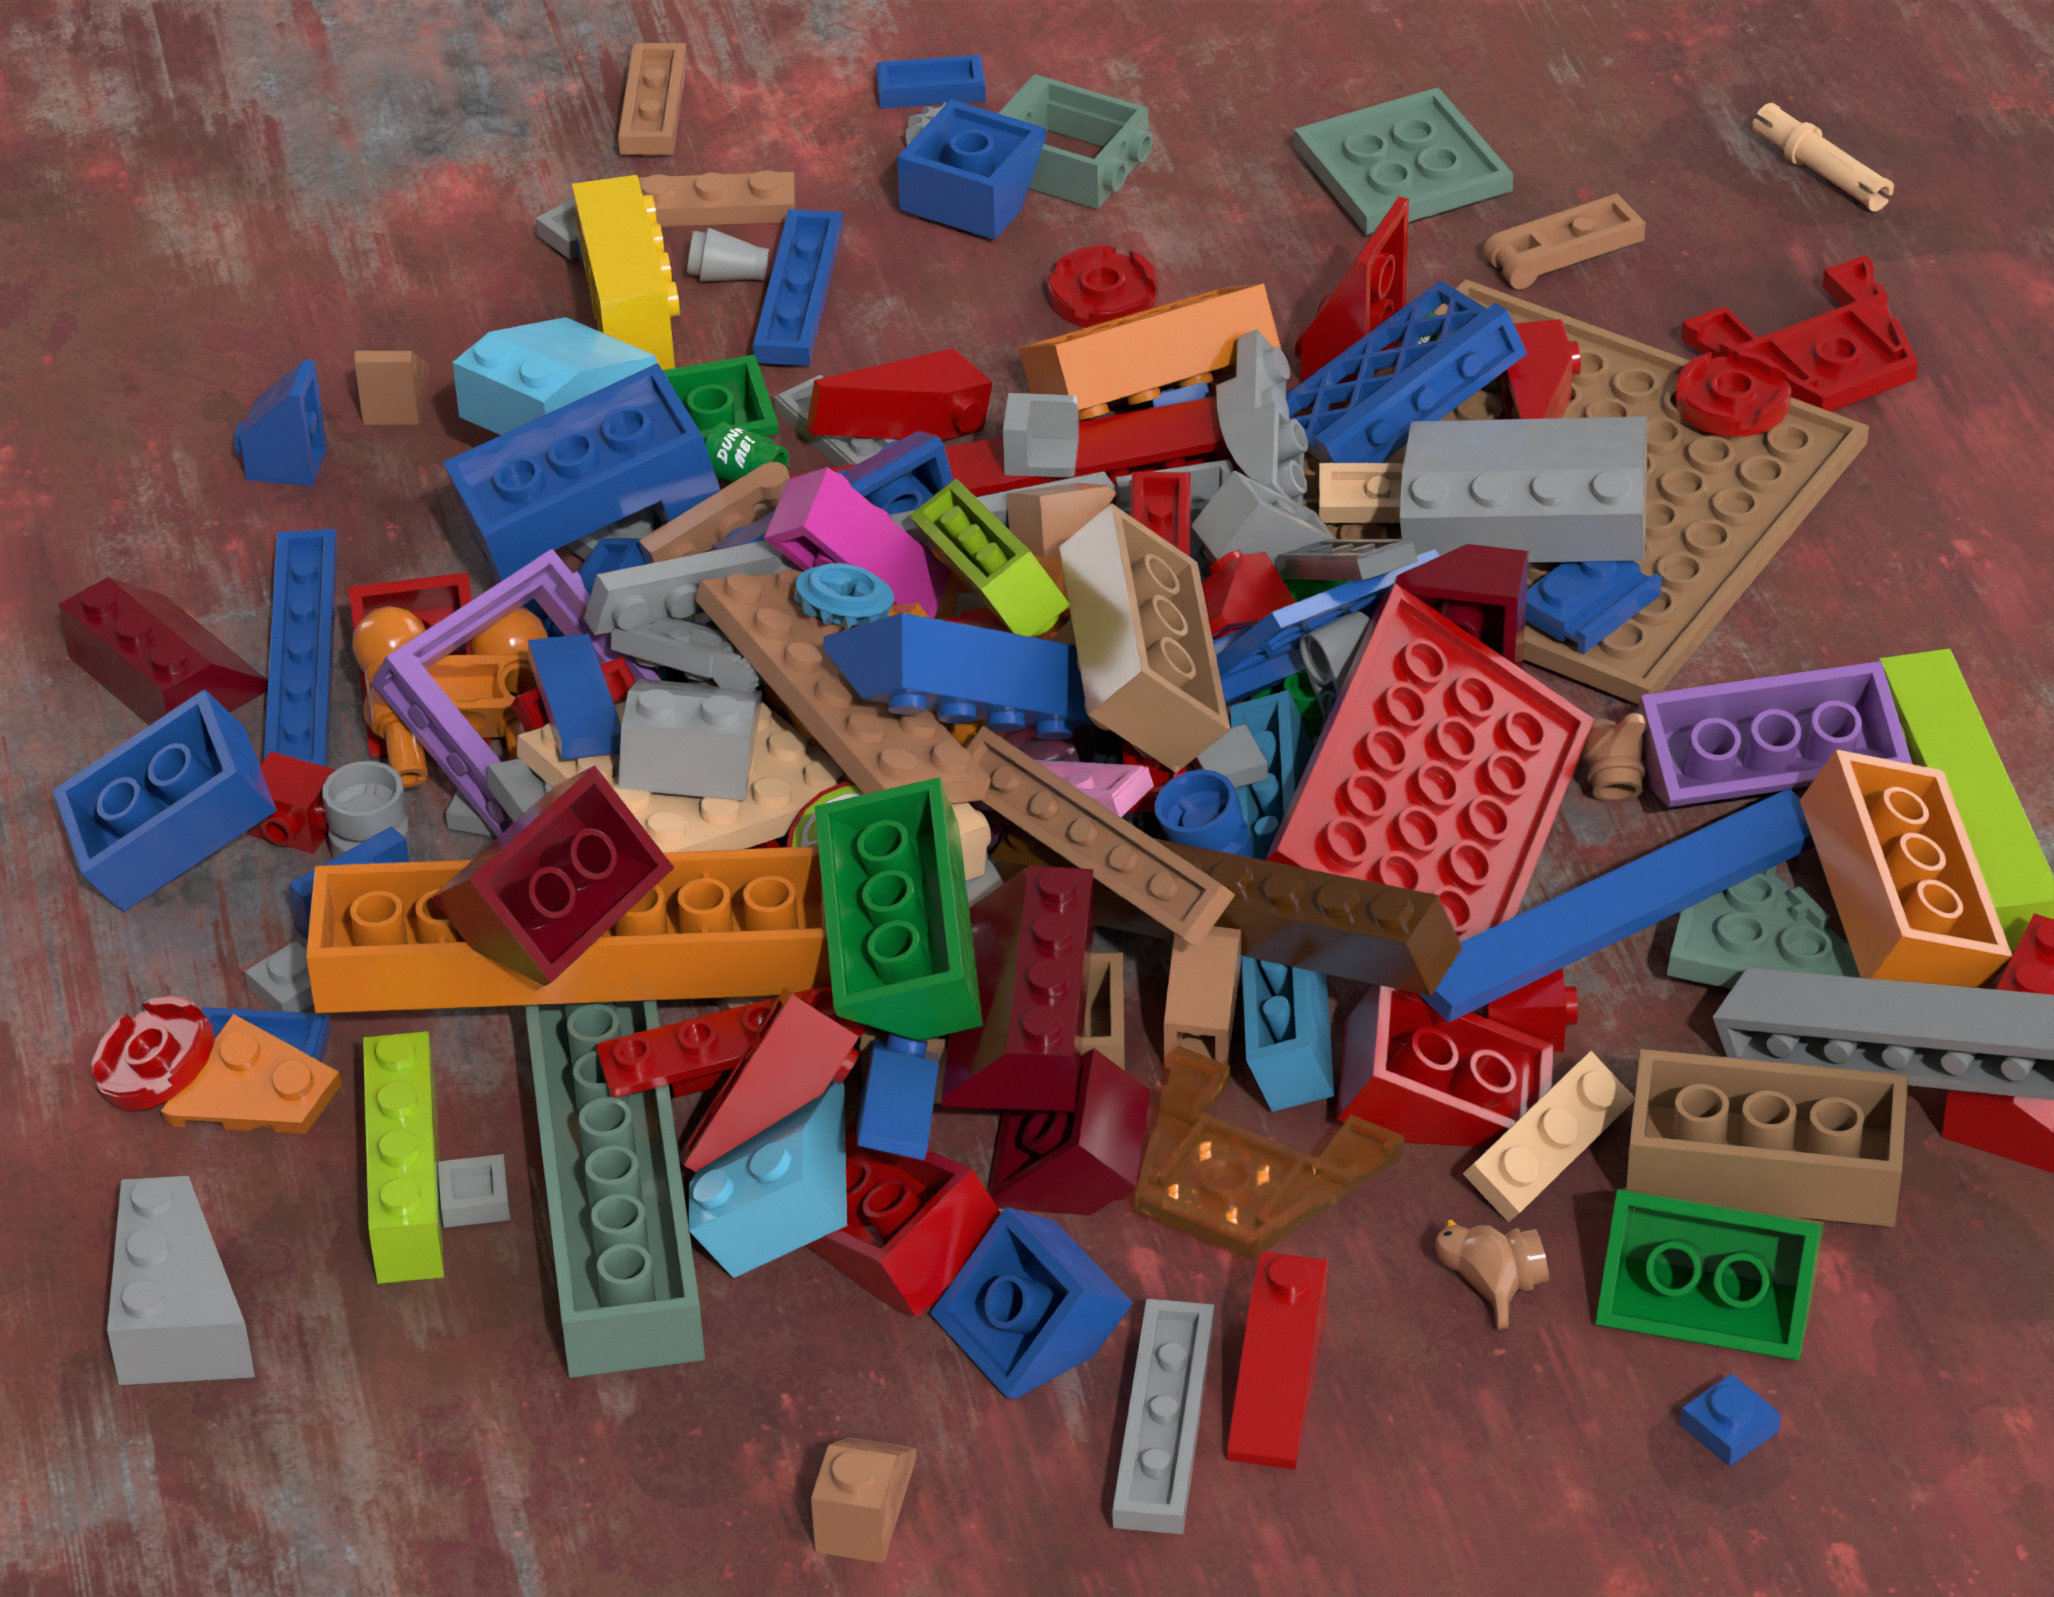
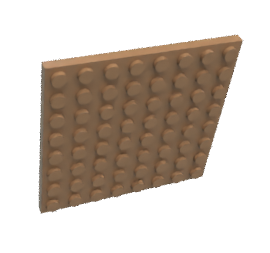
M1465 279L1456 290L1485 308H1488L1493 303H1497L1508 310L1513 323L1562 319L1568 340L1578 342L1581 357L1580 375L1572 376L1571 400L1563 418L1647 416L1645 560L1634 562L1641 565L1640 572L1648 577L1654 573L1662 577L1661 595L1585 654L1577 650L1578 643L1568 638L1562 642L1525 620L1523 659L1639 704L1641 695L1662 692L1867 444L1869 426L1791 397L1790 409L1784 420L1767 432L1748 437H1723L1704 432L1688 423L1676 408V378L1683 366L1690 362V360ZM1443 303L1434 313L1436 315L1446 314L1448 306ZM1396 366L1380 369L1373 377L1394 374ZM1495 379L1438 421L1506 420ZM1350 402L1344 408H1348L1350 406ZM1407 444L1382 463H1404ZM1306 451L1304 452V475L1307 481V491L1303 494V506L1315 511L1319 516V463L1323 462ZM1324 523L1336 539H1402L1400 523ZM1528 562L1527 590L1563 562Z

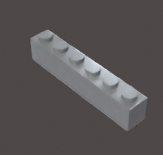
M1746 968L1713 1016L1728 1058L1908 1075L1907 1085L2054 1100V995Z

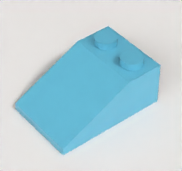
M567 317L491 331L452 362L459 417L494 433L503 435L657 364L656 356Z
M831 1081L823 1094L699 1169L690 1181L689 1231L733 1278L847 1226L844 1084L837 1085Z

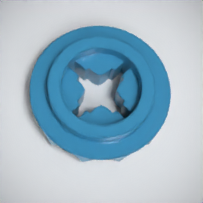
M831 563L812 567L802 572L796 581L794 600L803 606L804 614L810 617H821L825 625L831 623L841 624L847 630L852 625L860 626L889 617L894 602V594L886 582L866 569L850 564Z

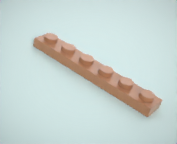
M982 726L966 750L970 753V756L991 778L985 800L979 801L1076 867L1093 869V878L1195 948L1199 947L1234 898L1235 894L1222 884L986 727Z

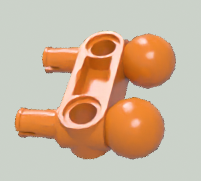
M386 606L372 610L359 622L353 632L352 649L359 668L365 673L367 691L363 705L365 721L377 736L386 740L389 766L397 770L403 780V787L409 788L421 785L427 780L428 771L424 746L373 686L372 681L386 656L426 631L422 620L409 610ZM524 607L516 609L472 638V652L474 655H446L425 669L481 738L506 737L509 760L519 759L517 757L518 735L526 733L511 705L516 697L509 692L523 694L538 688L528 659V640L548 638L541 619Z

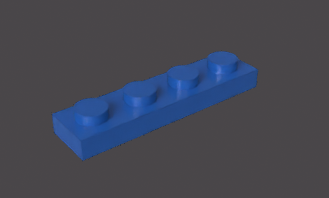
M788 209L753 343V353L758 363L777 364L780 366H810L844 231L843 212Z

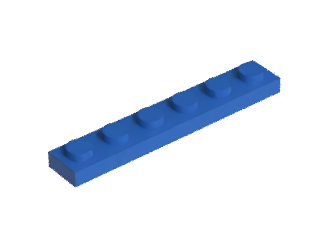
M336 529L277 532L264 760L272 751L328 767L338 562Z

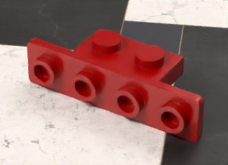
M832 983L794 993L853 1030L858 1036L866 1033V1024L837 1016L833 1003ZM778 997L598 1043V1056L610 1096L617 1098L671 1084L676 1098L723 1086Z

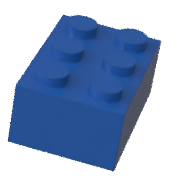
M205 689L52 790L81 874L123 912L277 811L245 727Z

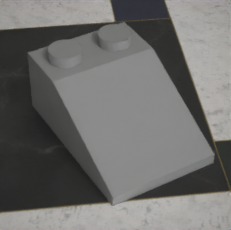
M639 678L628 691L621 724L618 789L745 801L763 690L743 692L719 688L713 685Z

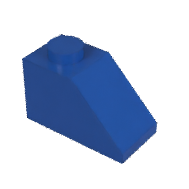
M303 360L256 398L246 421L239 422L235 432L234 445L236 455L243 456L246 480L304 486L314 485L328 451L315 361Z

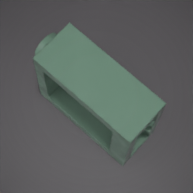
M1034 74L998 113L1044 127L1046 132L1049 130L1104 147L1092 159L1044 144L1029 189L1094 209H1099L1113 192H1118L1122 188L1126 177L1139 162L1143 163L1147 159L1152 148L1153 135L1148 131L1147 107Z

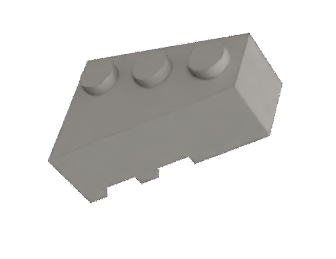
M189 1176L121 1180L107 1328L119 1385L255 1377L245 1321Z

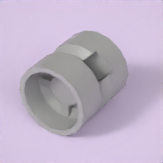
M361 761L342 766L328 776L323 785V802L326 821L329 825L332 859L391 826L406 838L408 856H411L412 843L409 822L406 816L403 780L397 770L384 763Z

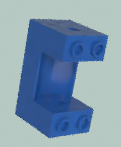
M658 363L443 462L479 556L495 585L550 549L556 550L652 505L662 524L665 525L720 491L702 434ZM534 598L521 606L527 608L540 618L541 621L549 616Z

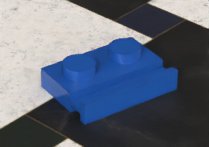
M1634 561L1563 562L1527 590L1525 620L1562 642L1568 638L1578 643L1577 650L1585 654L1661 595L1662 577L1656 573L1648 577L1640 572L1641 565Z

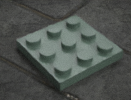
M1439 87L1294 129L1295 149L1366 235L1373 233L1398 196L1409 199L1408 222L1475 202H1482L1513 191L1512 171Z

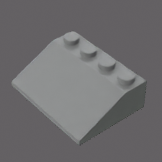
M1647 416L1411 422L1402 470L1400 502L1402 539L1413 541L1417 556L1436 549L1439 556L1466 544L1529 551L1528 562L1645 560Z

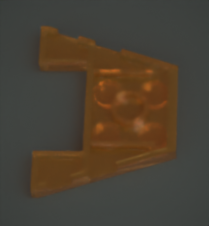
M1178 1045L1173 1052L1167 1086H1164L1160 1100L1159 1117L1155 1131L1151 1133L1136 1188L1135 1211L1253 1260L1260 1255L1261 1251H1267L1399 1161L1403 1155L1404 1136L1351 1115L1319 1158L1309 1156L1207 1114L1230 1084V1066Z

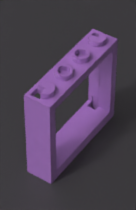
M550 549L386 656L372 681L373 686L497 837L514 823L487 787L488 764L501 761L425 669L534 598L565 636L589 634L599 664L623 656L635 681L639 678L661 681L660 673L656 667L638 664L636 657L611 650V632L594 635L584 620L591 595L584 588V583L578 572L572 573L553 549Z

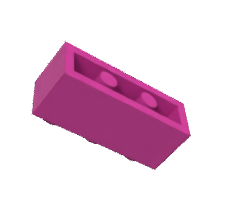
M828 467L788 479L764 536L765 540L803 571L831 563L850 564L866 569L886 582L892 589L894 594L892 605L919 603L929 618L933 619L952 574V570L937 559L928 546L913 539L892 521L886 511L870 503L850 486L849 481L844 476L832 471Z

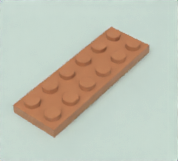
M784 570L777 574L752 576L732 574L726 578L701 579L695 601L864 794L940 777L950 803L985 800L991 778L970 756V753L941 724L936 715L931 711L910 715L895 714L888 711L887 703L861 698L824 650V636L846 629L841 624L836 623L825 625L821 617H810L804 614L803 606L794 600L796 581L802 572Z

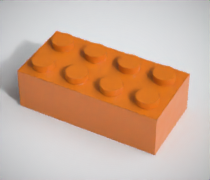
M1263 283L1219 288L1025 345L1018 349L1030 393L1075 395L1078 398L1079 420H1084L1110 412L1107 402L1109 406L1128 402V405L1142 403L1160 397V389L1164 390L1176 386L1181 388L1202 382L1209 383L1213 381L1212 375L1229 371L1232 374H1236L1238 337L1256 329L1260 331L1272 348L1278 347L1281 349Z
M1835 749L1800 799V804L1860 977L1988 989L2010 961L2012 954L1944 771Z

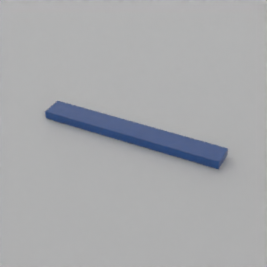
M1788 788L1461 942L1462 950L1433 995H1419L1449 1023L1814 848L1815 844L1800 804L1801 798Z

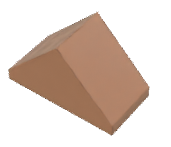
M355 351L354 363L363 425H420L429 376V363L413 351Z
M1069 483L1007 493L1009 530L1034 556L1061 558L1059 547L1110 504L1116 492L1108 485Z

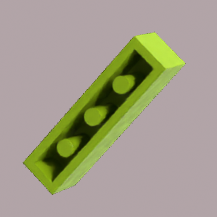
M957 478L909 515L948 568L1012 634L1028 637L1039 636L1053 627L1059 618V614L1070 606V603L1032 552Z
M429 1031L363 1037L368 1224L377 1284L443 1278L444 1254L438 1161L440 1160L437 1088Z

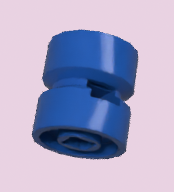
M1199 769L1185 772L1171 779L1160 790L1155 801V815L1166 841L1255 858L1254 844L1247 823L1243 818L1242 808L1235 787L1228 777L1217 771Z

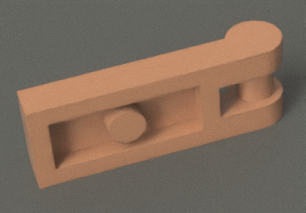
M1617 193L1498 232L1486 241L1483 247V254L1495 268H1503V277L1513 288L1520 290L1533 284L1538 275L1559 268H1565L1572 264L1644 241L1646 222Z
M778 462L763 464L640 539L639 544L645 563L650 564L713 551L712 545L725 539L733 530L746 527L775 511L786 483L790 479L786 466Z

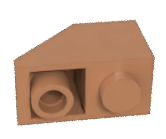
M1213 926L1198 948H1195L1174 933L1164 1017V1068L1228 1076L1241 1024V929Z

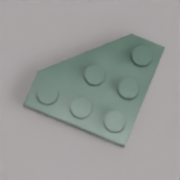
M1777 865L1682 910L1667 970L1668 976L1729 989L1734 987L1746 968L1861 978L1849 942L1845 943L1829 927L1831 916L1801 887L1791 890L1775 874Z

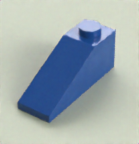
M889 1033L887 1042L873 1039L856 1112L858 1146L925 1160L939 1066L938 1054L926 1051L928 1041H918L895 1033Z

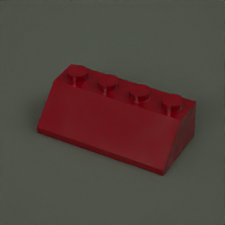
M1028 866L969 908L983 1026L950 1033L942 1089V1106L1075 1112L1095 925L1093 869Z

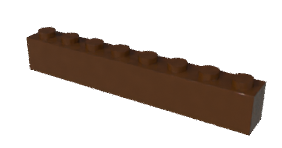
M1015 824L1011 826L990 856L1003 883L1028 866L1078 868ZM1153 838L1235 894L1214 926L1241 929V956L1432 996L1463 948L1436 894ZM1093 878L1095 925L1170 941L1174 940V933Z

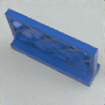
M1440 280L1286 394L1289 419H1296L1301 424L1308 440L1307 452L1323 463H1382L1407 444L1411 422L1440 420L1527 355V351L1507 309L1497 303H1493L1488 308H1485ZM1443 303L1448 306L1446 314L1425 318ZM1441 333L1440 339L1437 341L1418 344L1419 337ZM1403 340L1402 347L1380 351L1391 342ZM1396 366L1394 374L1373 377L1374 371L1377 369ZM1359 373L1357 381L1336 384L1346 375ZM1351 400L1348 408L1328 411L1330 403ZM1313 407L1312 414L1290 418L1302 408Z
M1436 549L1418 555L1419 562L1366 580H1353L1273 611L1257 624L1213 640L1225 705L1227 706L1282 684L1287 677L1302 669H1306L1300 653V639L1302 635L1355 611L1364 613L1372 620L1382 595L1395 584L1396 576L1439 557Z

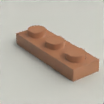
M633 43L618 136L620 154H639L645 157L674 154L687 64L686 43Z
M766 170L746 174L711 172L691 176L656 174L648 177H638L642 195H653L656 219L661 227L785 222L788 209L795 210L794 172Z

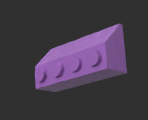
M1881 661L1644 694L1640 697L1637 714H1641L1645 720V728L1642 733L1645 742V755L1641 763L1645 768L1644 779L1646 786L1668 807L1783 791L1788 788L1809 787L1835 749L1912 764Z

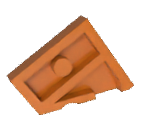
M233 1014L214 1039V1046L207 1064L189 1086L174 1098L168 1100L161 1113L165 1122L173 1127H186L188 1120L222 1122L225 1130L251 1131L255 1128L266 1127L277 1133L306 1134L342 1086L343 1082L340 1073L335 1069Z

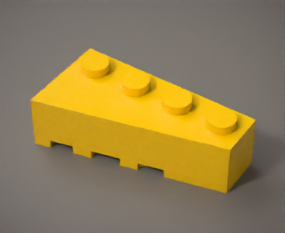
M638 175L573 183L572 192L577 234L586 279L589 283L594 319H597L598 331L655 355L657 363L662 370L674 369L675 361L670 317L680 316V306L676 283L672 282L669 256L667 252L664 253L660 223H657L653 195H642Z

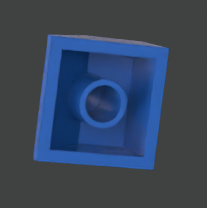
M950 99L897 157L900 210L995 240L1022 210L1046 139V128Z
M1006 1207L930 1314L1007 1398L1017 1399L1094 1357L1133 1302L1056 1221Z

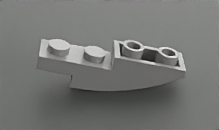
M1256 329L1238 337L1236 377L1216 385L1220 428L1230 453L1248 478L1303 505V494L1307 491V481L1304 475V452L1308 450V440L1301 424L1296 419H1289V408L1286 401V380L1290 378V367L1281 349L1278 347L1272 348L1260 331Z

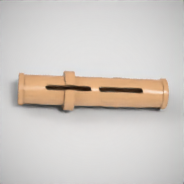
M1768 103L1758 111L1757 114L1769 122L1764 124L1754 118L1753 132L1765 137L1783 149L1786 159L1795 165H1807L1865 204L1873 212L1882 209L1889 200L1877 192L1882 190L1886 194L1892 195L1894 190L1893 182L1883 178L1823 138L1821 129L1812 123L1805 122L1802 124L1774 103Z

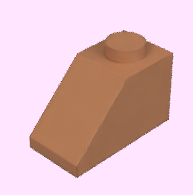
M851 1437L828 1445L811 1497L815 1553L884 1564L917 1458L915 1447Z

